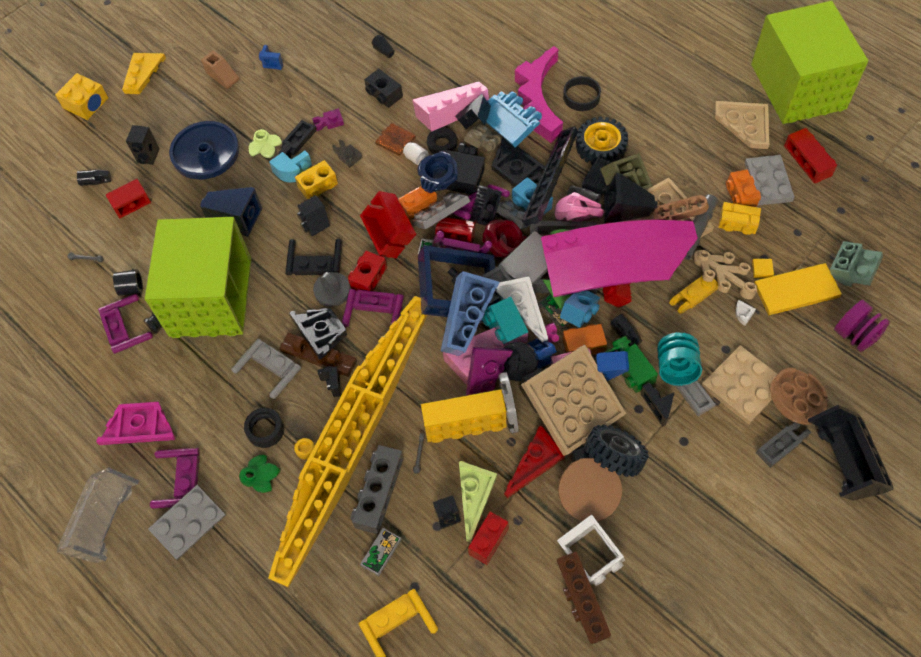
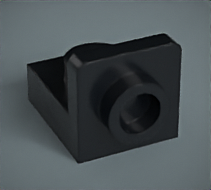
M326 366L323 369H318V376L321 381H326L328 391L331 390L334 397L341 396L340 374L337 367Z

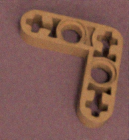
M697 195L658 206L654 210L655 220L677 221L705 213L709 208L706 197ZM679 207H686V210L684 212H676V210Z

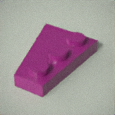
M473 347L466 396L494 391L498 375L503 372L504 364L513 352L510 348Z

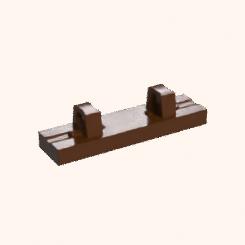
M287 333L279 347L281 352L323 368L326 366L337 367L339 374L349 377L357 362L355 357L334 349L319 360L304 338L291 333Z

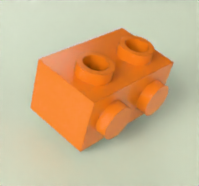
M748 169L730 173L728 181H726V188L733 203L757 207L761 200V194L756 189L754 178L750 176Z

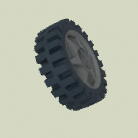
M606 425L594 426L584 446L586 453H589L588 456L595 458V463H600L602 468L607 467L608 471L612 473L615 471L617 475L621 476L623 474L625 477L639 475L649 457L648 450H646L644 445H641L642 442L635 440L636 437L633 435L629 436L628 432H622L617 427L614 429L610 425L608 427Z

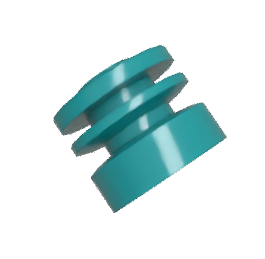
M676 332L666 335L659 341L657 345L658 367L663 381L671 385L683 386L697 381L701 376L700 348L695 337L687 333Z

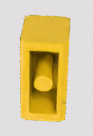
M724 202L718 228L728 232L733 230L740 231L746 235L756 234L761 208Z

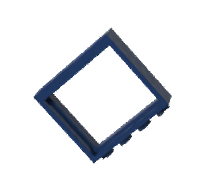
M423 246L418 254L421 313L423 315L448 317L451 301L433 299L430 260L482 267L486 274L495 269L494 255L474 253L466 250H453L451 248ZM499 299L493 302L492 304L488 305L487 308L495 303H498Z

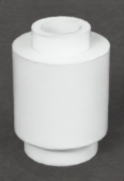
M409 142L403 149L405 157L416 165H419L421 160L429 156L428 151L416 143Z

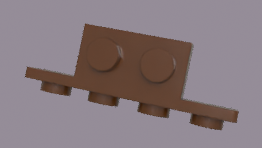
M577 552L558 558L557 563L566 588H563V592L567 601L571 600L574 609L571 611L575 622L580 621L591 645L610 638V630Z

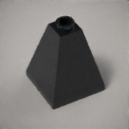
M616 173L604 193V223H616L650 216L658 205L657 201H655V196L622 174Z

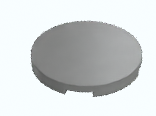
M507 372L499 373L498 377L501 381L500 390L502 389L506 407L508 428L511 434L519 432L509 378Z

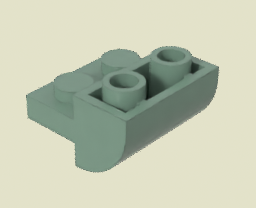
M843 241L830 268V272L835 280L846 286L852 287L853 283L870 286L883 258V252L863 249L862 244Z

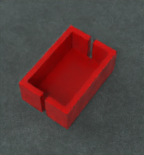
M378 191L371 200V205H367L360 214V217L379 256L397 258L405 249L404 245H408L417 234L396 194Z

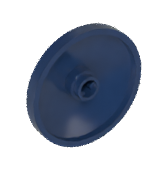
M202 121L187 126L175 136L170 145L169 155L174 168L181 175L197 180L210 179L226 172L235 163L239 154V142L234 131L227 125L216 121Z

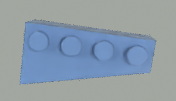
M464 271L456 277L441 352L456 356L466 352L477 330L476 328L493 297L494 291L500 283L499 281Z

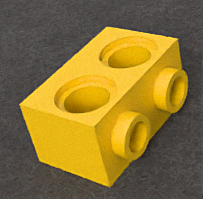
M325 160L295 176L297 186L306 199H310L314 195L318 197L338 184L335 172Z

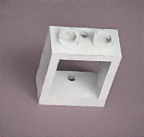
M590 515L557 541L568 555L572 553L569 549L570 546L593 529L596 530L616 557L591 577L584 569L590 585L598 586L606 579L605 575L610 571L615 573L624 566L622 562L625 559L599 523Z

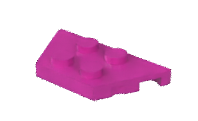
M159 402L118 405L114 416L106 424L107 429L102 437L97 438L96 443L98 445L169 441L175 440L176 437Z

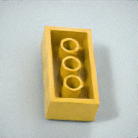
M502 389L421 404L428 442L438 443L448 438L459 439L464 435H480L486 431L498 432L503 428H507L506 407Z

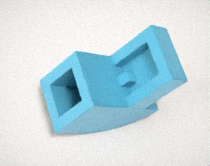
M303 151L292 160L282 152L269 161L272 172L284 182H296L295 176L312 165L310 156L306 151Z

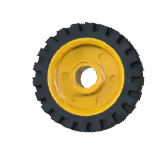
M594 117L591 121L587 120L578 129L576 137L577 153L580 154L581 159L585 158V162L591 161V165L594 164L598 157L610 162L621 160V157H624L627 150L628 133L620 122L616 123L615 119L609 121V117H606L605 120L602 117H598V120H596Z

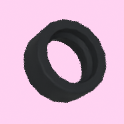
M259 408L247 416L244 422V432L254 446L268 448L281 440L284 434V424L279 414L273 409ZM265 418L274 420L276 427L269 436L259 438L254 435L253 427L259 420Z

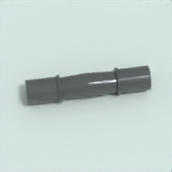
M708 194L705 196L709 208L705 213L696 215L693 220L698 239L684 258L685 260L691 259L696 247L700 243L699 239L705 231L708 221L713 217V212L719 202L718 198L714 195Z

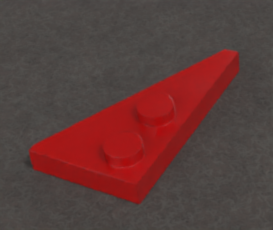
M542 426L538 427L537 433L532 442H530L527 452L523 455L512 480L508 483L504 493L506 498L512 496L565 458L559 447Z

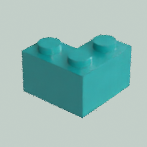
M511 296L489 306L485 310L482 318L484 324L489 326L490 329L495 327V335L503 344L528 333L527 327Z

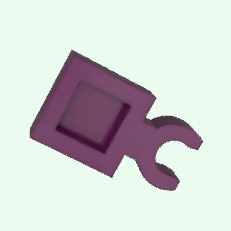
M339 108L324 112L323 117L317 116L312 118L317 131L322 130L325 126L328 129L344 125Z

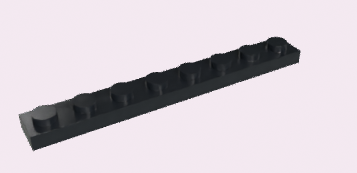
M576 126L560 132L522 218L525 226L537 224L542 220V216L578 133Z

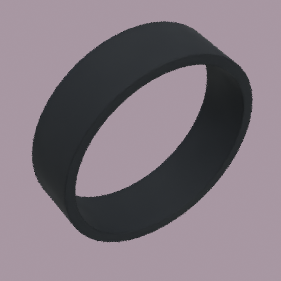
M574 77L565 84L563 99L565 104L573 110L588 111L598 105L601 88L598 82L590 77ZM575 85H588L596 90L598 96L591 102L578 103L571 100L566 92Z

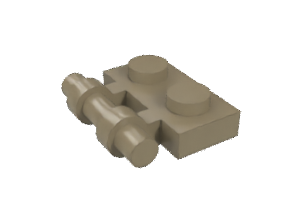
M476 124L466 134L464 141L477 148L482 146L487 151H491L500 144L502 136L498 133L492 135V131L486 126Z

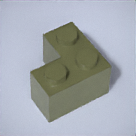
M640 153L612 162L601 168L606 185H610L616 173H620L645 190L653 187Z

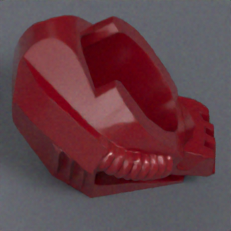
M493 220L485 226L482 241L484 244L486 241H491L492 247L489 250L495 257L507 258L528 237L522 236L523 233L513 221Z

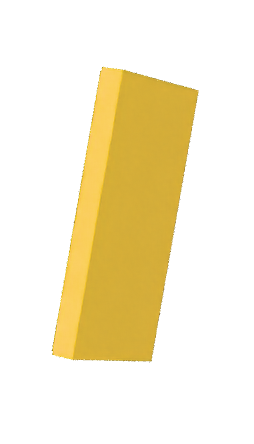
M826 263L754 282L768 316L840 298L842 295Z

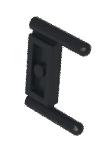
M294 239L289 240L286 275H323L325 272L340 273L341 239L335 240L334 257L295 256L296 241Z

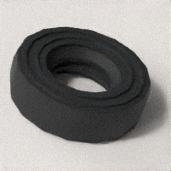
M439 128L431 131L427 136L429 151L432 154L444 150L455 151L457 148L456 134L448 128ZM446 138L449 142L447 145L439 146L436 144V140Z

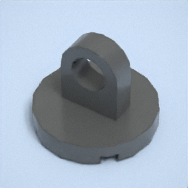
M325 272L316 280L313 292L316 300L321 305L326 307L339 306L347 301L350 284L348 279L340 273Z

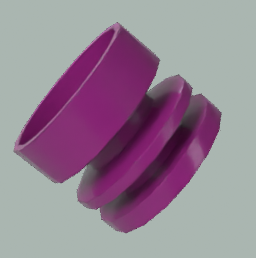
M864 300L856 303L834 328V331L843 339L853 334L854 337L850 343L852 346L861 341L857 347L860 353L873 346L882 337L890 324L887 318L878 324L882 317L881 313L871 318L870 314L873 311V307Z

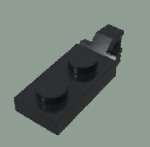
M301 120L282 141L281 150L278 154L283 152L289 158L291 155H295L317 131L316 126Z

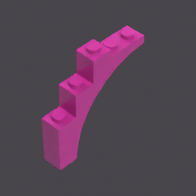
M555 46L545 51L532 64L525 61L515 69V82L520 85L518 96L523 98V109L526 110L529 106L536 108V111L542 113V119L539 120L540 124L534 131L550 143L559 137L560 132L563 131V121L554 115L547 106L541 88L546 74L558 61L559 49Z

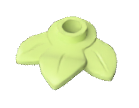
M258 130L254 134V141L249 144V153L251 156L260 153L265 158H271L275 154V146L282 144L281 139L277 135H270L265 130Z

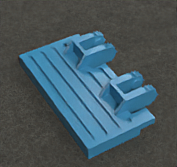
M501 91L497 96L494 94L487 101L491 108L486 123L515 148L540 124L539 120L542 119V113L536 111V108L529 106L528 109L524 110L520 106L523 104V98L517 96L513 91L507 95Z

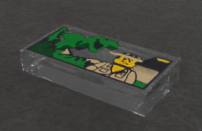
M551 294L538 302V306L562 331L572 325L560 318L561 310Z

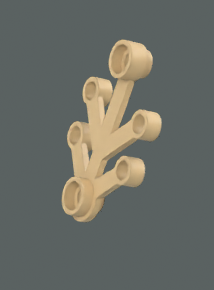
M697 250L694 253V263L702 268V278L705 281L712 282L716 274L719 284L718 290L720 292L727 293L729 291L731 283L725 279L727 278L741 288L740 295L743 298H754L757 293V286L752 282L745 283L732 274L740 273L741 275H747L751 269L749 264L740 263L739 266H730L735 259L734 254L726 252L724 256L711 255L706 250ZM716 262H724L728 265H719Z

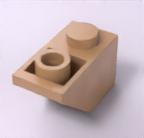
M214 50L201 59L206 74L225 88L229 89L240 80L227 61Z

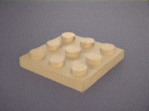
M740 345L702 383V387L749 425L772 401L770 384L777 373Z

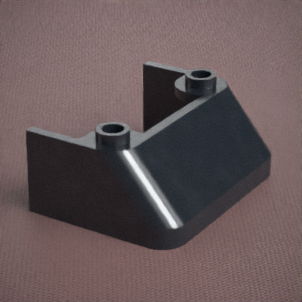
M836 405L808 418L809 423L818 426L817 434L820 439L831 444L846 480L843 481V486H841L842 492L839 493L840 497L854 501L884 494L894 489L867 426L858 413Z

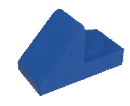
M539 338L527 343L537 354V369L550 364L552 354L557 352L553 344L548 341L542 342Z
M606 352L596 355L597 370L604 375L607 381L629 371L628 352Z

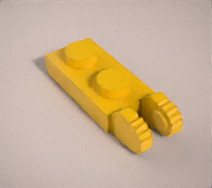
M701 276L675 295L669 304L674 306L683 300L685 303L677 310L679 314H682L715 292L719 284L715 279L712 282H707Z

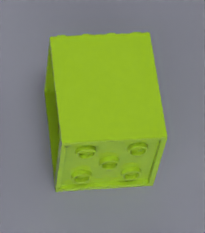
M833 1L766 15L751 65L782 124L846 110L869 60Z
M234 217L157 220L145 301L169 337L243 335L251 256Z

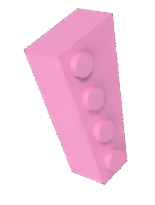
M480 82L413 99L416 118L431 131L457 121L458 119L455 116L481 94L488 101V88Z
M492 328L473 336L466 352L462 355L456 356L443 352V358L467 385L473 347L504 348L514 342L528 343V333L503 344L495 335L496 329Z

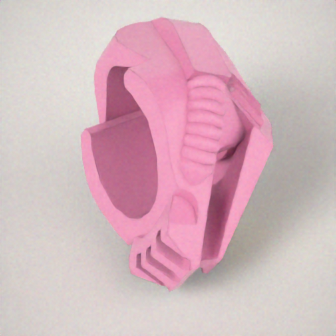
M574 192L559 200L555 207V217L559 221L572 220L574 222H583L594 217L601 218L605 211L601 209V204Z

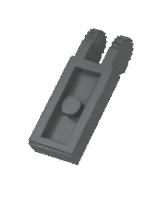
M793 423L760 447L756 454L771 468L798 447L812 432L807 429L797 436L794 431L801 424Z

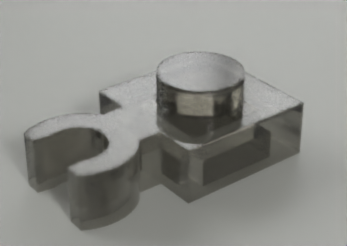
M339 140L340 147L332 145L334 153L338 154V158L348 167H352L363 158L362 153L351 144L346 147L343 140Z

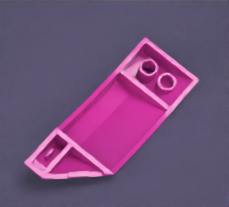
M638 220L608 223L541 237L554 297L613 285L647 281H669L676 268L680 266L688 251L698 239L693 221Z

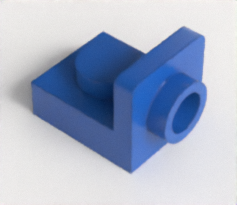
M264 45L259 53V60L262 62L263 68L282 70L281 54L269 52L268 45Z

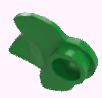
M625 335L613 341L612 345L614 347L606 352H615L616 350L621 352L629 348L628 344L631 340L627 339Z
M258 455L249 461L248 467L241 470L239 480L243 485L253 487L257 492L272 491V486L269 481L279 475L280 469L274 464L267 463L266 455ZM252 474L253 477L248 478L246 475Z

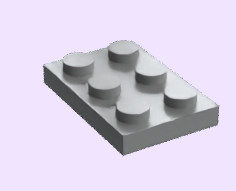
M781 155L746 158L745 167L748 169L750 176H753L754 185L761 194V200L757 206L793 202L795 197Z
M446 194L442 201L430 204L428 206L429 209L415 213L414 218L410 222L414 227L427 229L468 204L470 200L467 195Z
M196 485L148 529L178 560L226 515Z

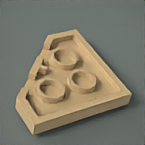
M715 102V119L748 147L768 149L770 145L768 104Z

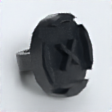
M514 342L504 347L510 348L513 351L511 356L507 358L502 372H507L509 380L522 381L523 377L537 370L538 357L535 350L529 344Z

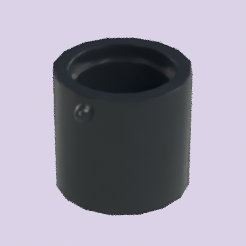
M138 269L114 273L113 284L118 296L140 294L143 292V280Z

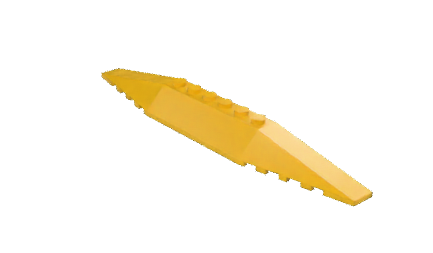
M413 297L400 313L401 316L392 323L389 331L384 337L382 336L379 339L376 347L372 351L370 350L365 357L366 359L360 366H357L299 475V483L292 498V506L290 511H288L285 529L282 531L281 542L278 551H276L268 579L289 588L339 502L396 389L427 318V315L421 313L420 297Z

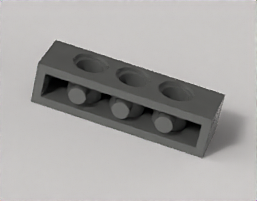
M378 445L377 451H373L371 468L366 471L364 477L365 486L363 489H360L357 498L359 501L358 506L353 509L351 514V520L356 529L379 535L404 459L401 450ZM381 467L388 468L384 473L378 472ZM375 486L382 487L378 492L372 491V488ZM368 505H375L372 511H365Z

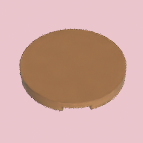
M786 368L781 370L772 379L770 384L771 398L777 409L789 420L798 424L811 425L808 418L828 410L827 392L820 381L812 374H806L796 370V368Z
M582 458L571 463L563 472L558 483V496L562 506L572 517L580 521H584L590 515L596 521L609 517L618 507L622 496V484L619 476L615 471L612 473L608 471L607 467L602 468L600 463H595V458Z

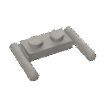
M257 339L231 368L233 373H238L249 359L253 358V360L282 378L269 394L272 399H275L301 369L297 363H294L265 342L263 343L260 339Z

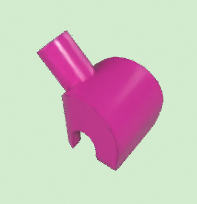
M552 322L546 325L547 341L550 343L557 342L559 336L557 335L555 324Z

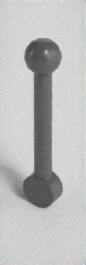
M72 252L67 255L69 260L86 259L96 260L99 263L104 260L102 256L75 255Z
M420 433L416 465L413 467V472L416 474L421 471L419 465L425 433Z

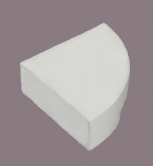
M738 300L735 314L740 323L746 326L756 309Z

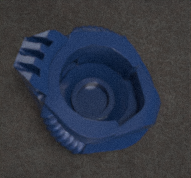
M441 151L429 155L421 160L418 165L417 172L421 176V188L426 192L432 193L444 190L457 180V163L447 152Z

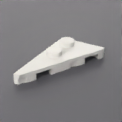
M530 277L500 282L495 289L498 295L503 300L511 296L524 323L542 342L547 341V332Z

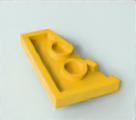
M133 53L122 88L124 94H141L149 83L152 73L157 72L160 62H164L166 59L165 54Z

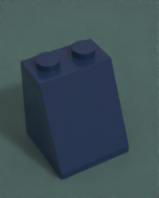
M253 187L207 192L200 204L205 218L234 217L241 235L246 237L250 235L262 211V206Z

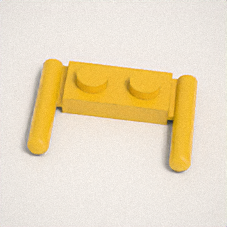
M415 589L410 590L407 594L402 595L358 623L376 657H386L377 638L387 634L417 615V613L422 617L430 633L435 634L438 631L437 625Z

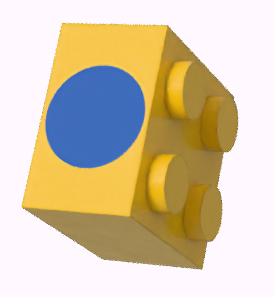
M78 73L55 94L63 109L85 120H88L108 99L101 84Z

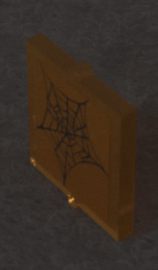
M391 123L385 131H382L375 144L400 156L405 145L412 142L416 136Z

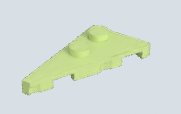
M460 461L459 470L466 541L472 542L496 481L497 473Z

